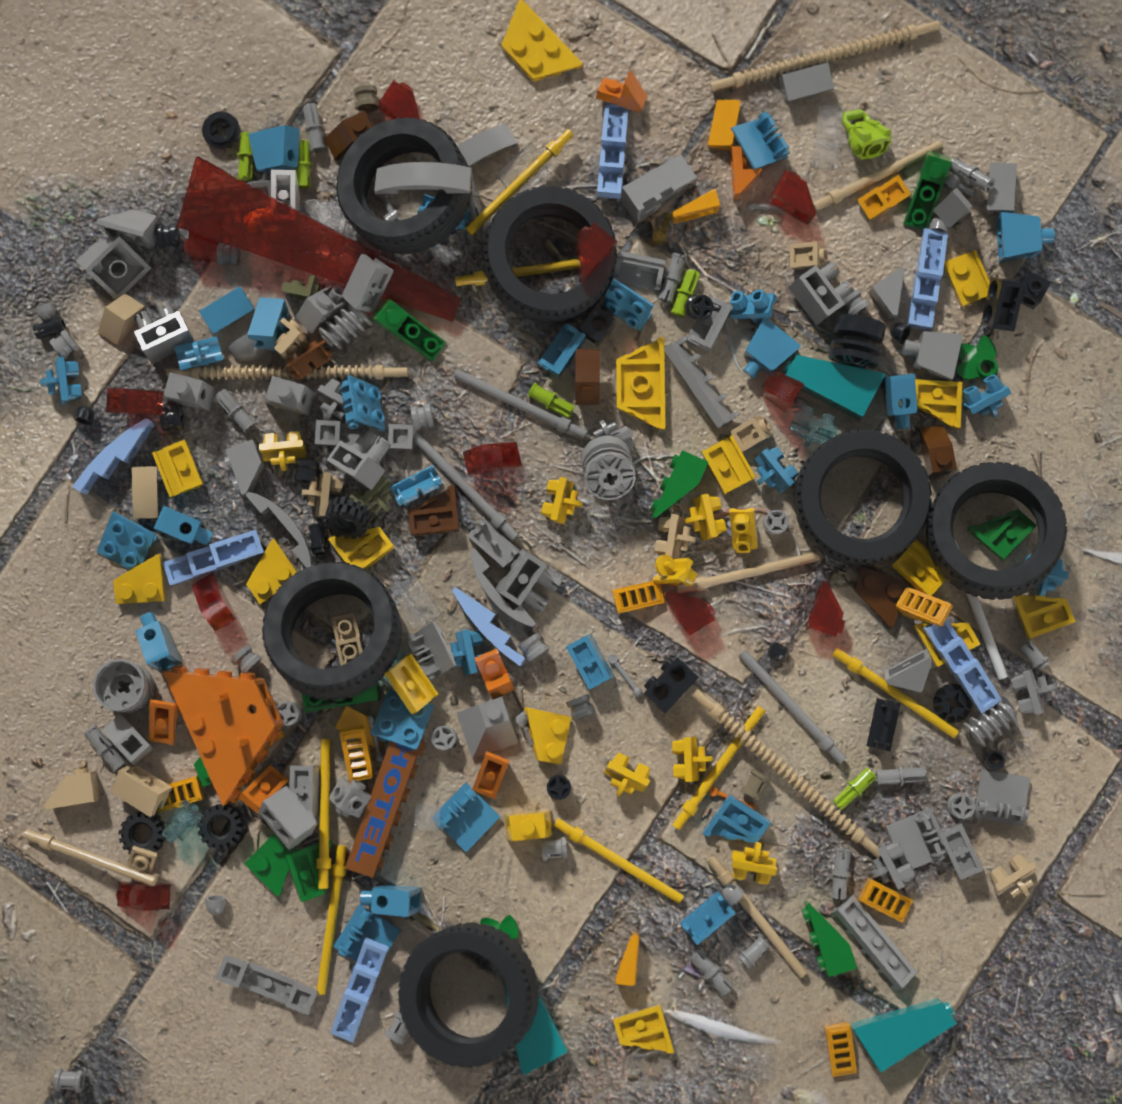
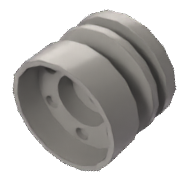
M608 435L597 437L585 446L581 455L585 486L589 492L595 497L604 500L619 499L626 495L633 488L636 480L632 455L627 444L618 437Z
M124 659L110 660L102 665L96 672L93 680V693L97 701L106 709L124 714L138 713L146 708L153 698L155 691L154 680L149 671L141 665ZM126 683H127V684H130V685H129L130 691H129L128 693L125 692L126 688H125L124 685H125Z

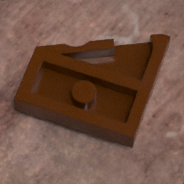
M454 484L448 486L447 490L437 496L433 495L424 504L417 505L408 511L411 537L460 532Z
M861 567L853 591L886 622L885 624L888 627L893 628L899 613L896 604L909 583Z

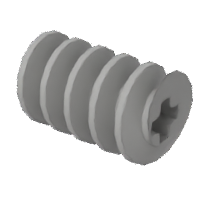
M348 304L350 312L341 309L342 318L336 315L333 316L335 324L326 321L327 330L321 327L318 328L319 334L324 340L326 339V343L333 351V346L342 349L341 340L350 343L349 334L357 337L356 328L364 332V322L369 325L373 324L364 311L356 310Z
M1005 696L1001 697L1002 701L994 705V708L991 707L982 714L978 712V720L971 717L969 718L970 725L962 723L965 732L972 741L985 747V737L990 741H994L992 733L995 732L1001 736L1000 727L1010 730L1009 721L1015 725L1018 724L1016 710Z

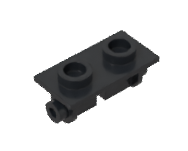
M876 698L866 746L891 752L900 703Z

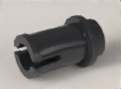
M54 316L50 321L33 325V331H41L34 333L38 340L54 334L61 335V332L64 329L66 330L64 319Z
M324 524L309 525L310 551H312L313 555L326 554L329 545L326 544Z

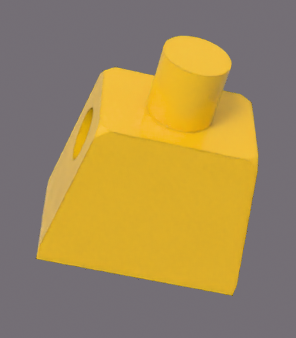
M551 810L504 814L507 840L542 839L553 835Z

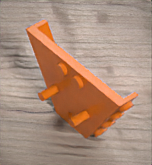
M172 666V670L163 671V674L222 806L234 804L239 800L243 792L241 789L245 783H249L255 776L256 772L254 769L258 763H262L269 753L267 749L270 744L275 743L282 733L280 729L284 724L265 680L263 678H255V673H240V676H233L232 671L219 670L217 674L209 673L210 669L195 668L194 672L187 671V667ZM250 705H254L256 707L255 714H252L249 711Z

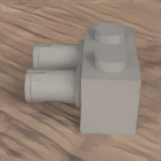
M832 261L821 269L817 265L788 287L816 326L845 305L843 299L854 292L852 286L847 290L845 289L850 285L848 281H843L835 289L830 284L829 280L840 273L838 267L831 270L836 266Z
M163 301L165 309L161 303L156 306L161 319L154 323L147 311L141 312L143 319L139 313L134 317L139 327V330L135 331V335L151 364L176 353L175 346L194 342L179 311L174 312L170 301Z
M364 428L353 445L349 446L340 440L327 458V461L347 476L372 490L385 472V469L380 466L379 462L392 444ZM375 441V443L373 444V446H372V447L370 448V450L367 452V450L369 449V447L371 446V444Z
M521 549L495 589L520 606L524 602L541 613L544 608L538 603L546 606L548 599L531 590L537 581L554 593L557 587L551 583L554 582L559 586L562 580L545 570L547 566L545 563L524 549Z
M287 786L265 799L258 811L267 822V825L270 826V829L277 834L289 850L295 848L298 843L310 836L317 825L313 813L304 808L297 794L291 792Z

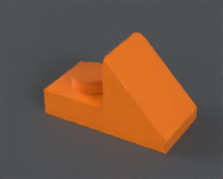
M629 70L624 84L603 77L596 99L641 113L647 100V94L633 72Z
M733 146L730 151L733 200H738L758 179L762 168L744 169L747 168L746 155L742 154L741 146Z
M498 649L475 658L492 699L515 691Z
M150 700L149 741L174 744L176 740V719L180 713L177 704Z
M486 752L473 790L495 799L510 761Z
M269 765L241 793L239 799L258 814L262 802L282 789L289 780L273 766Z

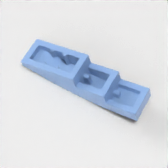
M605 102L597 197L621 199L628 109Z
M926 228L923 230L907 325L911 328L931 331L933 328L935 305L938 302L940 280L943 276L948 232Z
M145 418L123 432L87 466L72 487L87 495L98 477L101 476L109 479L121 460L130 464L156 424Z
M253 530L209 544L208 547L186 553L184 556L162 563L171 587L240 563L264 552L257 531Z
M454 587L452 592L479 631L499 651L521 667L526 658L506 645L511 636L492 624L496 614Z
M947 618L942 627L930 623L923 627L931 643L981 714L1002 701L979 661L972 656L963 639L957 635Z
M368 938L365 939L347 989L343 994L330 1034L354 1042L389 946Z

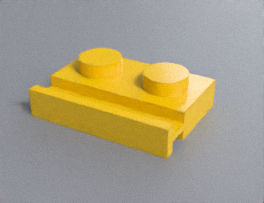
M977 250L944 262L945 273L960 308L987 297L990 281Z
M733 435L701 452L703 458L708 461V467L724 495L756 478Z
M185 439L162 448V450L152 452L170 498L204 485Z
M917 539L891 565L916 590L930 596L946 580L939 573L938 567L933 564L930 552Z
M412 654L405 656L404 659L384 673L411 714L418 712L433 697L438 695V692Z

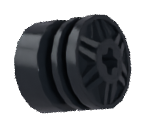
M842 314L836 316L833 334L840 339L831 341L830 347L832 350L828 353V359L835 363L863 369L877 368L879 359L876 356L881 354V349L872 344L883 342L886 325L877 319L861 315Z

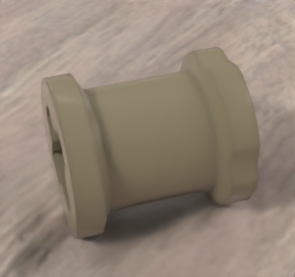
M751 769V776L746 786L742 787L740 791L760 801V794L766 783L770 782L771 779Z

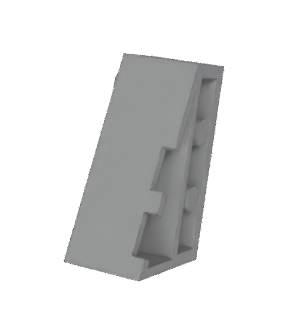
M682 155L675 158L672 156L664 161L661 166L650 170L645 175L623 186L621 202L638 224L696 185L697 176Z

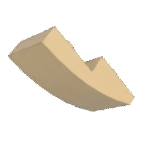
M157 466L132 467L133 519L158 518Z
M356 612L331 617L341 666L356 658L363 651Z
M133 846L127 866L151 875L157 853Z

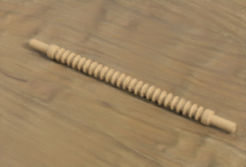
M937 20L919 26L912 24L906 26V29L901 27L900 31L894 29L893 33L887 31L886 35L884 33H881L880 36L875 34L874 38L868 36L867 40L862 38L860 42L855 40L853 44L852 42H848V45L842 43L841 47L838 45L835 46V49L829 47L828 51L822 49L821 53L817 50L815 54L810 52L809 56H806V54H803L802 58L796 56L795 60L793 58H790L789 61L784 59L783 63L777 61L776 65L770 63L769 67L763 65L762 69L758 66L757 70L751 68L750 72L744 70V73L736 72L731 77L710 82V88L712 92L731 86L738 88L744 86V83L749 85L750 81L756 83L757 79L762 81L764 77L769 79L771 75L776 77V74L781 76L783 72L787 74L790 70L794 72L796 68L802 70V67L808 68L809 65L813 67L815 63L820 65L822 61L827 63L829 59L833 62L835 58L840 60L841 56H844V58H847L848 54L854 56L855 52L857 54H860L861 51L866 53L867 49L873 51L874 47L880 49L881 45L886 47L888 43L892 46L894 42L899 44L900 40L906 42L907 38L914 40L917 39L918 35L940 30V22Z
M204 365L203 368L200 366L181 371L180 368H167V377H169V373H175L199 380L201 377L204 380H207L208 377L211 380H214L215 377L218 380H221V377H224L225 380L228 377H231L232 380L235 377H238L239 380L242 377H245L246 380L249 377L252 380H255L256 377L259 380H262L263 377L269 380V377L272 376L282 379L286 377L289 380L288 373L290 371L288 369L283 372L282 365L279 368H276L275 365L272 368H269L268 365L265 368H262L261 365L258 368L255 365H252L251 368L248 365H245L244 368L241 365H238L237 368L234 365H231V368H228L227 365L224 368H221L220 365L217 368H214L213 365L210 368ZM322 365L317 369L313 366L311 368L313 372L305 376L308 380H310V377H313L314 380L317 377H320L321 380L324 377H327L328 380L331 377H334L335 380L341 377L344 380L348 375L355 378L362 377L363 380L365 377H368L369 380L372 377H375L376 380H383L384 377H408V367L384 368L383 365H375V368H372L369 365L368 368H365V365H362L361 368H358V365H355L354 368H351V365H348V368H345L344 365H341V368H338L337 365H334V368H331L328 365L327 368H324Z
M699 689L692 694V697L710 712L709 716L714 720L718 719L719 724L723 723L724 729L729 728V733L733 732L735 738L739 737V742H745V747L749 746L751 752H756L755 756H761V761L765 760L767 766H772L771 770H777L776 774H781L783 780L787 779V784L792 783V788H797L799 794L803 793V798L808 797V802H813L814 807H819V812L824 811V816H829L830 821H835V826L840 825V830H845L846 835L850 834V839L854 843H860L876 858L881 856L878 851L879 847L865 835L866 832L861 827L857 828L856 823L852 824L850 818L846 819V814L841 815L840 809L836 810L834 804L830 805V800L825 801V796H820L819 791H814V786L809 787V782H804L803 777L799 778L798 772L793 773V768H788L787 763L783 764L782 758L777 759V754H772V749L767 750L766 744L761 745V740H756V735L751 736L750 730L745 731V726L741 727L739 725L740 721L735 722L734 716L729 717V712L725 713L723 706L720 704L716 705Z

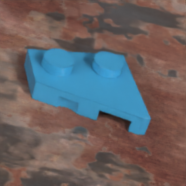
M729 794L704 828L703 835L709 837L710 835L724 836L725 839H742L745 842L755 843L758 842L771 823L769 819Z

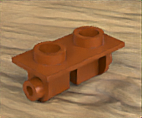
M326 339L320 343L315 340L304 348L306 352L299 356L295 353L285 361L287 364L282 371L284 372L289 369L290 373L288 375L293 382L296 380L300 381L313 372L308 363L311 362L315 369H317L326 362H329L333 354L329 348L324 349L323 347Z

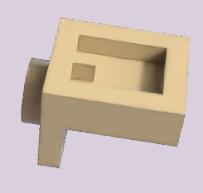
M817 241L790 244V269L792 270L813 268L816 265L821 269L828 261L827 249Z
M761 416L753 417L730 431L742 452L772 437L769 422Z

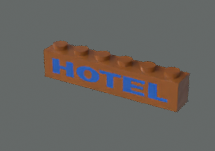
M424 735L417 750L390 741L345 866L346 869L374 878L376 873L381 874L386 861L382 856L385 849H390L394 836L390 835L393 825L398 826L402 816V812H399L401 803L407 802L411 789L407 788L409 780L415 779L419 768L415 763L418 755L423 756L427 746V742H424Z

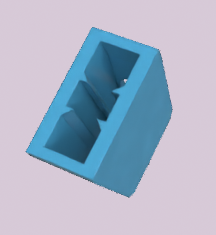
M282 125L249 133L256 169L270 175L271 170L296 169L299 159L300 129Z
M1001 212L996 218L998 263L1036 256L1042 251V243L1054 242V229H1041V220L1038 216Z
M764 318L743 354L750 360L743 371L752 379L761 370L771 375L796 354L801 345L769 319Z
M915 374L884 377L882 387L886 415L895 416L896 430L911 428L909 414L917 413ZM900 399L903 402V406L901 408L898 405Z
M163 506L154 526V529L192 545L194 541L208 546L213 532L201 527V521L166 506ZM185 524L192 527L189 534L182 532V527Z
M153 612L140 616L143 627L137 629L136 634L146 664L160 673L172 668V666L182 664V659L168 627L157 621Z
M380 885L374 887L372 891L362 890L360 904L362 906H371V913L409 917L420 912L422 887Z

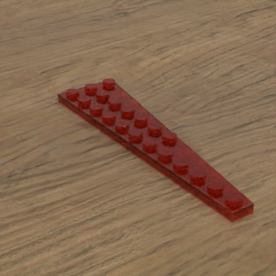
M199 156L195 158L177 224L178 228L343 285H347L361 254L367 255L373 261L375 258H378L394 270L381 298L390 299L393 302L451 322L454 321L461 298L433 282L425 280V278L416 273L406 270L394 261L382 257L379 253L369 250L331 227L269 196L266 192L254 188L242 179L228 174L225 170Z

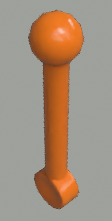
M714 786L708 791L711 796L717 795L724 799L728 796L718 791ZM740 800L741 802L748 805L755 811L757 810V805L755 803H747Z

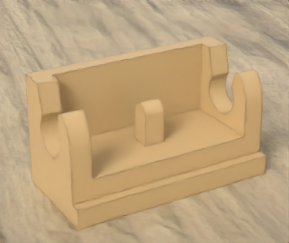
M130 764L119 770L111 793L149 817H152L157 807L162 809L165 805L172 786L139 766Z

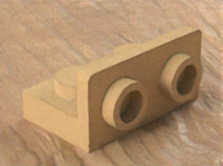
M282 318L280 322L288 330V333L282 334L277 339L274 349L286 361L295 353L300 356L305 350L304 348L309 345V342L305 339L307 334L293 319L288 322L285 318Z

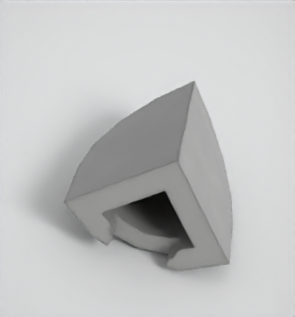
M247 334L235 340L228 347L231 354L242 362L253 363L273 355L271 350L255 348V342L262 341L251 340Z

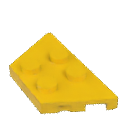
M519 0L501 44L504 52L533 82L543 80L547 76L561 75L562 72L571 69H581L583 63L524 0Z
M660 337L656 341L616 359L617 409L659 430L666 429L664 337Z

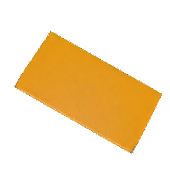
M740 100L716 101L707 147L731 151L734 133L731 128L737 124Z

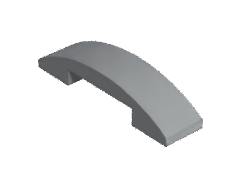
M504 123L471 137L457 145L471 168L494 154L498 156L518 145L507 124Z
M410 162L388 165L377 169L374 192L376 194H399V190L444 189L446 193H470L472 169L460 165L434 162Z
M316 420L315 445L336 447L341 440L350 446L356 442L363 429L366 428L377 437L380 436L392 445L388 450H412L413 425L389 424L385 425V432L365 424H359L358 428L351 429L349 425L341 423V421Z
M252 492L245 494L264 516L272 511L295 538L299 545L292 551L304 566L310 567L314 565L309 543L296 522L283 509L270 500Z
M473 548L471 550L473 567L481 586L490 599L512 619L526 626L535 627L536 623L525 609L520 605L515 610H512L484 576L491 568L478 551Z
M228 955L224 956L215 977L216 980L237 988L240 986L284 1003L285 1007L306 1015L309 1014L318 992L314 988L284 974Z

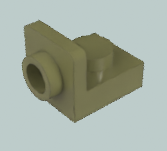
M310 274L307 287H305L303 282L291 280V283L283 282L281 291L287 297L305 301L306 298L320 291L321 283L318 282L316 275Z

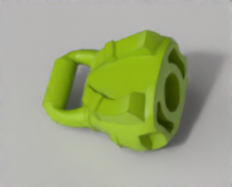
M861 109L847 111L842 114L841 121L847 130L848 144L852 153L861 160L881 156V154L888 150V146L892 141L891 129L881 125L879 121L871 120L867 113ZM861 118L864 120V121H861V122H856L855 124H851V123L849 122V121H851V120H856V119H861Z

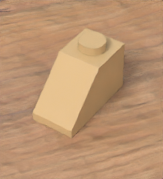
M88 768L73 770L74 775L65 776L45 803V810L100 801L97 771L89 772Z

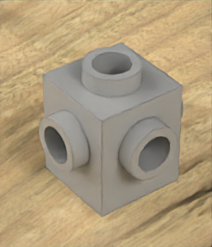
M340 777L329 799L337 807L336 811L345 817L353 815L359 818L366 809L371 796L364 790L366 786L354 779L350 782Z

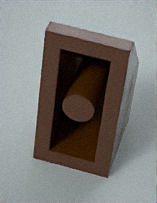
M365 110L344 119L325 137L334 160L343 157L353 142L368 129L372 128Z
M576 349L575 405H600V349Z
M944 425L920 428L919 435L928 476L951 473L956 470L953 445Z

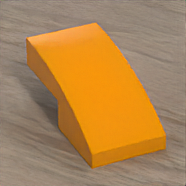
M898 174L879 188L877 186L857 201L869 220H872L912 195Z
M346 706L335 728L346 730L364 726L368 744L375 747L373 737L370 734L371 729L367 720L368 716ZM378 740V741H379V745H380V749H381L382 746H383V744H384V742H381L380 740Z

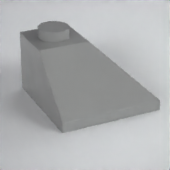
M142 209V212L130 210L97 219L96 224L108 237L119 235L126 242L154 249L157 241L156 226L157 224H162V221L156 216L157 213L148 209Z
M119 235L93 244L76 260L115 300L128 292L151 269Z
M503 697L457 712L472 759L483 756L486 752L491 753L519 743Z

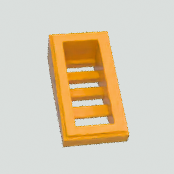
M716 189L705 193L672 212V224L717 214L720 202Z
M653 581L612 590L617 614L665 603L661 585ZM654 586L657 600L652 601L649 587ZM643 588L647 598V602L644 603L642 602L639 590ZM630 591H635L638 604L633 605ZM622 593L626 594L628 602L627 607H624L621 597Z
M907 587L897 602L896 608L906 617L942 627L953 605ZM939 607L940 609L938 610L936 616L933 617L935 611Z
M364 726L340 730L339 733L349 781L373 778L374 767ZM361 738L360 741L347 742L348 739ZM360 747L363 748V749H361V750H356V751H350V750H349V749L360 748ZM361 757H364V758H365V759H362V760L352 761V759H356V758H361Z
M194 776L168 784L173 788L176 802L172 803L169 792L167 797L168 805L163 806L162 809L157 807V812L206 799L199 777ZM191 783L194 797L190 798L189 790L187 787V784ZM178 786H182L185 800H181Z
M869 877L857 899L902 923L913 902L912 899ZM877 887L879 889L872 902L869 900V898L874 888ZM883 891L887 892V894L882 905L880 906L878 905V902ZM893 895L896 898L890 910L886 909V907L890 901L891 896ZM900 900L904 901V904L899 914L897 915L894 912Z
M632 932L615 977V984L629 986L636 984L639 947L638 932Z
M844 1022L825 1025L824 1032L832 1077L857 1073L850 1024ZM845 1033V1038H832V1035ZM842 1043L847 1044V1047L834 1049L833 1046ZM848 1052V1057L835 1059V1054ZM850 1062V1067L836 1068L838 1063Z

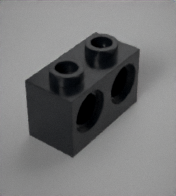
M991 277L981 325L992 329L1015 332L1025 283L1011 279Z
M678 657L674 661L669 658L661 666L660 669L663 672L658 678L652 676L644 685L646 690L643 694L663 713H666L699 678ZM674 668L683 670L684 678L682 681L676 682L671 678V671ZM659 685L664 686L668 691L667 697L663 700L657 699L654 695V690Z

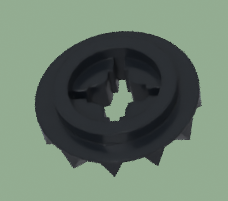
M223 111L212 113L205 119L202 125L204 140L211 147L220 150L227 147L231 148L238 141L239 133L241 132L237 119L232 114ZM218 123L220 126H222L223 129L228 128L225 130L226 138L222 137L220 134L216 135V133L218 132Z
M958 684L944 685L934 695V711L938 717L946 722H960L965 720L969 713L972 712L973 702ZM957 695L956 702L959 703L962 706V708L954 707L953 710L950 711V704L947 703V701H945L944 698L953 699L954 696Z

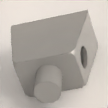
M926 331L919 336L918 342L905 340L902 354L914 357L912 366L914 370L940 381H951L954 378L963 334Z
M169 373L164 398L169 402L210 412L216 388L199 379ZM202 390H203V391H204V396H203V398L201 399V393H202Z
M272 376L265 397V403L310 416L316 393L305 385Z

